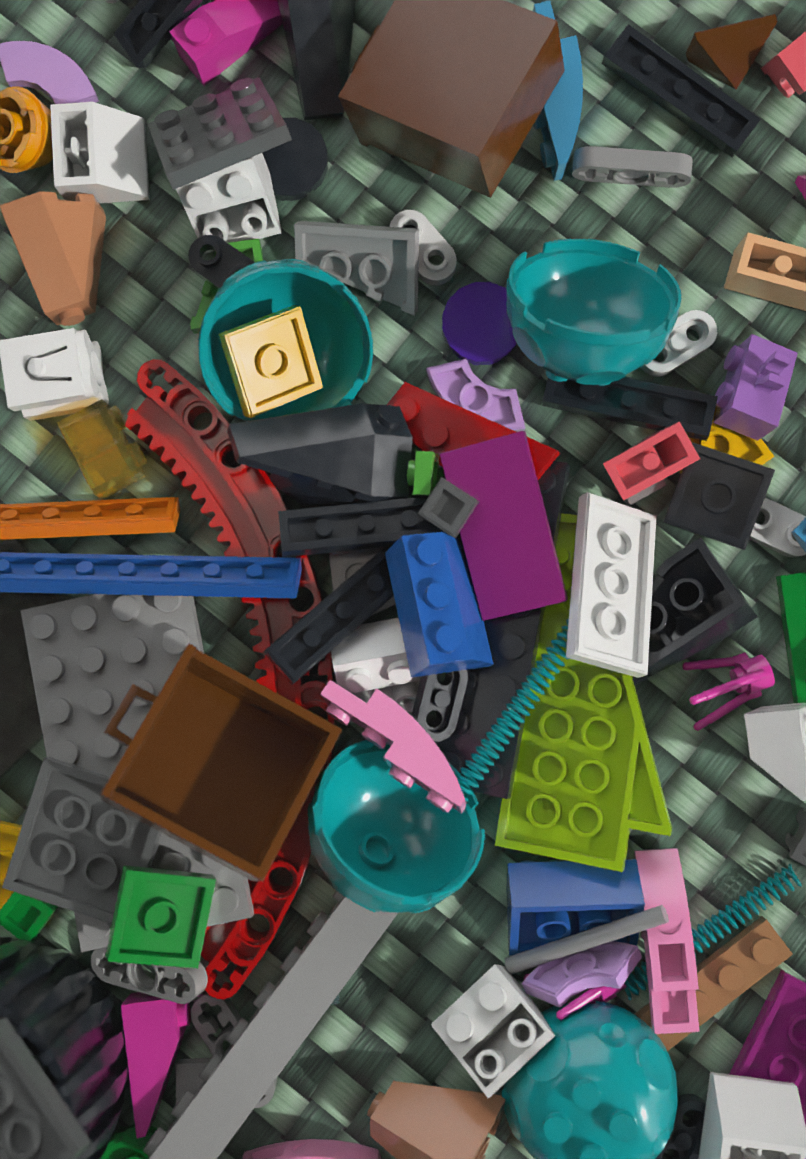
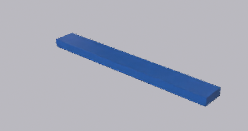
M0 552V592L296 598L302 572L301 558Z

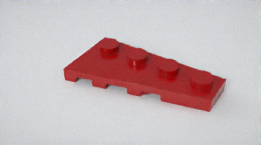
M404 382L387 403L390 406H400L411 432L412 442L423 451L439 454V465L442 467L440 453L516 433L514 430L407 382ZM527 437L535 472L539 480L560 455V452Z

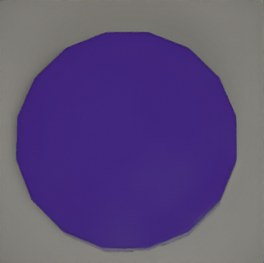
M473 282L459 288L448 299L442 314V335L446 344H448L449 348L453 350V353L460 360L467 359L468 363L474 365H492L501 361L502 358L506 357L517 347L507 314V289L492 282Z

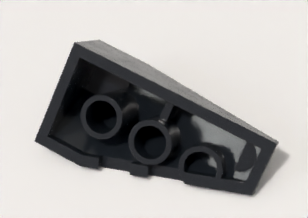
M278 0L304 120L343 116L345 110L338 95L348 80L356 0Z
M360 403L234 423L228 426L227 432L237 463L287 478L292 476L293 473L316 479V486L330 490L332 485H337L353 490L354 498L368 502L407 499L409 496L407 471L409 461L411 460L412 435L400 406Z
M701 537L665 560L656 571L658 575L653 580L648 675L639 678L632 676L634 685L725 639L758 617Z

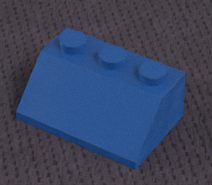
M444 532L401 536L385 552L411 678L492 666L493 660L487 633L481 617L462 540Z
M626 859L623 872L566 860L557 862L525 860L519 863H507L506 892L509 956L644 911L645 902L637 860ZM640 932L611 942H622L637 946Z

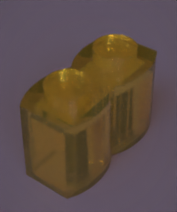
M102 399L62 419L57 424L95 496L105 499L145 478L146 474L142 466L147 464V460L136 441L129 444L123 431L127 428L125 427L126 419L118 406L110 407Z

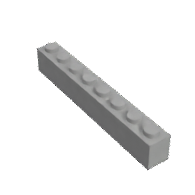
M336 891L333 898L338 902L328 915L321 911L311 923L306 932L312 937L303 949L300 950L295 946L280 966L285 973L274 986L268 982L253 1002L258 1009L247 1022L241 1017L226 1038V1041L231 1045L220 1058L214 1054L198 1075L203 1082L196 1092L192 1094L187 1090L179 1099L170 1113L175 1117V1120L166 1132L159 1127L142 1150L148 1155L146 1159H217L399 912H372L357 905Z

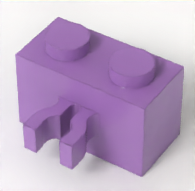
M754 334L750 335L739 346L734 345L728 352L724 362V369L727 370L725 381L719 386L715 396H718L713 423L757 441L776 429L779 425L798 353Z

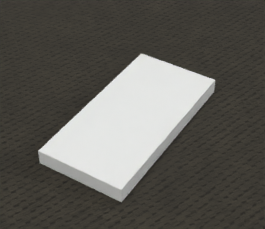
M589 492L579 497L566 658L637 678L648 675L656 532L655 515Z

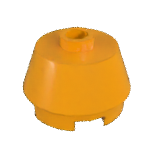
M13 86L0 91V169L8 173H19L45 166L53 159L51 110L32 92L23 87Z

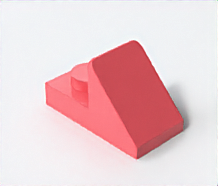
M680 421L642 439L640 443L605 461L603 465L624 501L700 460V457Z

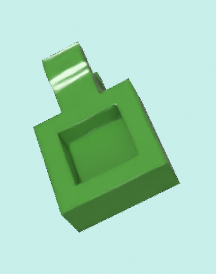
M416 451L415 460L409 461L407 483L408 486H413L414 495L429 496L440 478H444V469L439 467V454L429 451Z

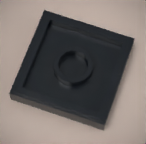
M692 443L700 460L683 468L663 523L745 550L775 470Z

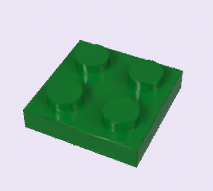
M124 865L105 954L107 961L198 968L216 878L213 874Z

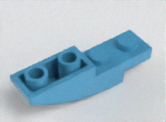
M550 0L534 4L533 12L555 20ZM576 35L560 39L565 71L533 124L535 130L541 129L544 141L540 143L541 158L544 167L551 168L554 181L562 179L580 123L583 101V75Z

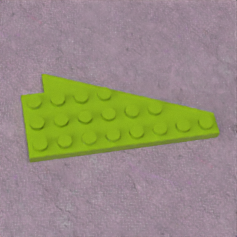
M561 514L555 550L568 600L545 606L534 668H538L536 661H543L541 654H548L546 647H553L551 640H558L556 633H563L561 626H568L566 619H569L577 515ZM558 645L566 653V648ZM553 652L565 663V666L562 667L548 659L560 670V673L557 674L544 667L555 677V680L552 681L539 674L550 684V687L547 688L534 681L545 691V694L541 695L530 689L540 698V701L536 702L531 698L528 699L534 704L535 709L527 707L530 716H525L511 798H502L495 846L623 872L630 829L671 836L672 825L633 678L630 675L577 660L565 659Z

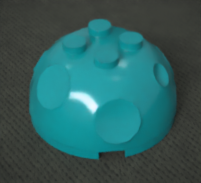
M560 239L545 242L542 252L526 259L527 252L524 251L511 265L507 279V314L513 330V336L522 352L533 363L546 370L545 373L549 379L558 382L572 380L583 385H609L611 382L624 378L627 374L644 364L650 363L665 347L681 305L680 287L673 275L661 264L658 266L657 272L638 262L640 252L623 245L593 239Z
M297 259L263 260L253 263L227 278L223 286L216 293L203 317L198 337L199 362L209 391L231 416L235 415L245 421L352 405L351 402L364 382L367 383L372 367V334L368 318L358 299L335 276L318 266ZM292 305L301 306L323 388L255 417H245L219 333Z
M368 740L355 743L341 751L323 771L312 800L308 804V827L312 855L316 857L320 868L332 882V887L347 899L367 910L385 913H419L429 910L460 889L474 872L480 861L484 848L485 829L480 830L475 811V807L479 804L475 794L469 795L465 793L469 802H466V808L462 814L454 808H451L449 813H446L426 799L428 791L416 783L411 788H408L388 774L391 767L387 765L384 756L391 747L387 744L384 749H381ZM449 763V765H450L451 769L453 770L454 774H455V775H458V774L461 775V774Z
M595 1000V1004H586L562 1020L556 1017V1013L567 1006L568 1002L561 1008L553 1006L541 1012L555 1037L504 1084L502 1090V1097L506 1099L504 1106L505 1115L515 1138L522 1143L534 1159H656L665 1148L674 1129L678 1105L676 1072L661 1039L652 1031V1028L635 1014L614 1004Z

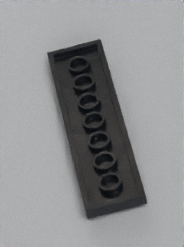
M554 461L538 480L555 549L570 471L568 463ZM545 606L484 620L493 665L467 670L468 682L456 728L450 737L443 741L435 742L446 760L465 778L467 777L461 772L460 768L465 767L471 770L465 761L470 760L476 763L471 758V753L480 755L476 751V746L485 748L481 743V739L489 740L486 732L496 734L491 729V725L500 726L496 718L501 717L505 719L501 711H509L506 704H514L511 697H519L516 690H524L521 682H528L526 675H533L531 668L535 666ZM520 703L527 710V706ZM516 711L525 721V715ZM511 718L519 726L520 730L507 726L514 733L515 737H509L502 733L509 740L510 744L506 745L498 741L504 747V751L500 752L493 748L499 754V759L489 756L493 760L494 766L483 763L489 769V773L478 770L484 776V780L474 778L478 782L479 787L470 786L473 792L505 799L511 798L524 723Z

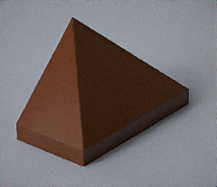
M776 14L695 32L686 51L687 61L732 88L737 89L777 23Z

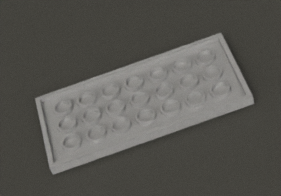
M93 594L21 610L46 757L61 760L107 776L112 775L128 747L108 737L103 732L131 685H137L158 696L188 643L196 646L197 650L204 653L193 596ZM135 698L117 729L133 739L152 705ZM163 833L161 834L151 868L213 874L216 878L207 927L251 918L254 915L248 878ZM74 912L81 952L107 947L112 924Z

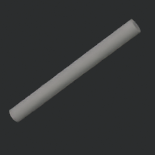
M660 905L506 957L505 966L508 973L512 975L668 923V914L664 906Z

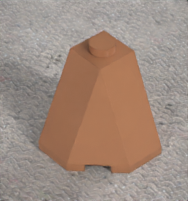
M40 191L2 204L0 209L44 314L56 325L71 326L82 322L86 315L96 311L106 215L93 194L78 193L75 196L76 201L58 199L56 192Z
M393 1081L387 1092L384 1094L380 1091L370 1105L367 1114L370 1117V1136L396 1159H485L486 1156L484 1154L490 1142V1138L487 1135L490 1133L494 1136L503 1117L506 1099L497 1094L487 1098L482 1092Z

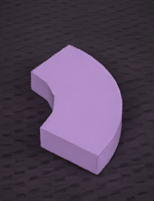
M30 41L0 43V61L6 81L10 87H30L43 91L53 99L55 104L99 102L94 88L82 69L59 50L48 45Z
M467 359L426 368L429 382L436 396L516 432L525 431L516 389H498L484 384L473 374Z
M608 942L539 965L526 977L522 985L526 994L561 1008L572 996L589 988L605 986L620 989L642 958L638 946L622 942Z

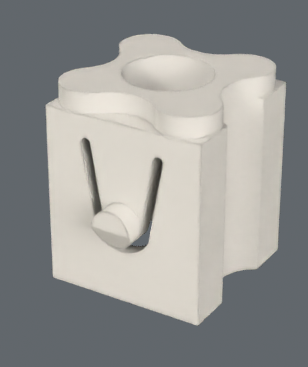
M74 328L0 340V359L7 407L13 411L21 410L24 418L33 421L102 409V406L109 404L102 370V352L97 341L91 342L86 330L77 331Z

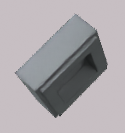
M441 477L418 514L456 538L480 501Z

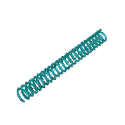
M561 626L563 633H556L558 640H551L553 647H546L548 654H541L543 661H536L538 668H531L533 675H526L528 682H521L524 690H516L519 697H511L514 704H506L509 711H501L505 719L501 717L496 718L500 726L491 725V729L496 734L486 732L489 740L481 739V743L485 748L476 746V751L480 755L471 753V758L476 763L470 760L465 761L471 770L465 767L460 768L467 778L459 774L455 775L458 782L463 785H460L466 802H469L465 793L469 795L474 794L470 786L479 787L478 782L474 778L484 780V776L478 770L489 773V769L483 763L494 766V762L489 756L499 759V754L493 748L500 752L504 751V747L498 741L506 745L510 744L509 740L502 733L509 737H515L514 733L507 726L520 730L519 726L511 718L520 723H525L524 719L516 711L525 716H530L529 711L520 703L535 709L534 704L525 696L536 702L540 701V698L530 689L541 695L545 694V691L534 681L547 688L550 687V684L539 674L552 681L555 680V677L544 667L557 674L560 673V670L548 659L562 667L565 666V663L553 652L565 659H569L566 658V653L558 646L567 648V642L562 637L567 639L568 632L566 630H568V626Z
M788 864V869L782 867L781 873L775 872L774 878L768 877L767 883L761 881L760 888L754 886L753 892L747 891L746 897L740 895L739 902L733 900V907L726 905L725 911L718 910L719 917L712 914V922L705 919V927L702 924H697L698 931L692 929L693 943L697 951L703 953L698 939L706 948H710L704 933L713 943L717 944V939L711 928L720 938L724 939V934L718 923L728 934H731V929L724 917L735 929H738V925L731 912L741 924L745 925V920L738 907L750 920H752V915L745 903L756 915H759L760 912L752 898L763 910H766L767 907L758 892L773 906L774 903L765 887L780 901L781 898L772 882L784 896H787L788 893L779 878L783 880L791 891H795L786 873L801 887L802 883L794 873L792 864ZM641 961L643 971L635 966L634 972L636 976L631 972L628 977L629 981L626 979L624 982L626 986L624 990L628 1000L632 1001L630 990L633 994L639 996L636 984L641 990L646 991V985L643 981L644 979L648 984L646 962Z

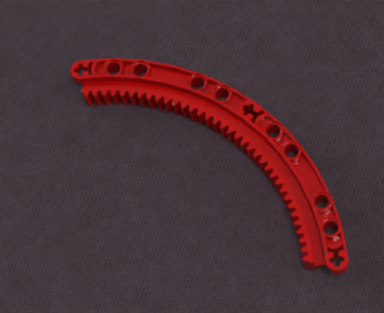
M157 359L145 362L137 373V382L139 388L147 397L136 411L133 408L128 411L125 427L137 435L153 452L161 457L160 459L166 465L172 468L171 472L183 480L181 483L183 487L193 492L191 495L192 499L198 504L203 505L200 509L202 514L208 518H213L209 522V526L217 532L222 531L216 538L217 541L224 546L230 545L224 552L226 557H277V551L281 545L278 511L289 509L266 471L243 464L236 468L226 467V456L230 451H233L227 432L229 422L194 385L168 363ZM165 371L163 378L173 387L169 393L158 385L150 389L153 384L149 379L150 375L153 372L156 375H161ZM201 413H211L212 423L205 430H195L194 421L196 417ZM309 555L296 557L301 558L302 565L298 590L309 589L314 596L313 605L309 610L305 612L297 611L293 606V598H241L242 603L254 605L255 607L246 614V618L256 620L259 623L249 631L250 635L262 637V641L252 647L253 651L263 653L271 644L323 601V595ZM330 651L325 656V661L318 663L319 676L328 675V682L330 680L335 682ZM266 655L264 659L255 663V668L266 670L267 675L257 679V683L306 710L317 706L326 712L328 705L320 694L328 683L321 680L305 683L304 675H313V667L291 685ZM327 713L328 722L336 726L337 720ZM335 744L323 765L324 770L334 759ZM319 779L313 784L264 880L251 881L248 879L254 914L264 915L270 923V929L265 932L255 931L249 923V918L206 927L201 957L209 962L205 969L208 977L205 991L215 999L224 1000L230 998L242 986L275 937L303 880L312 854L308 827V804L312 800ZM277 867L288 869L293 876V883L289 886L278 885L272 878V870ZM231 960L237 965L229 978L233 984L225 982L220 986L215 982L217 973L214 969L222 972Z

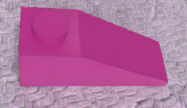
M215 0L198 8L169 32L179 57L202 85L205 86L283 23L278 0Z
M133 992L121 1004L136 1138L146 1136L156 1118L186 1031V1026H189L191 1022V1010L189 1003L179 1004L141 992Z

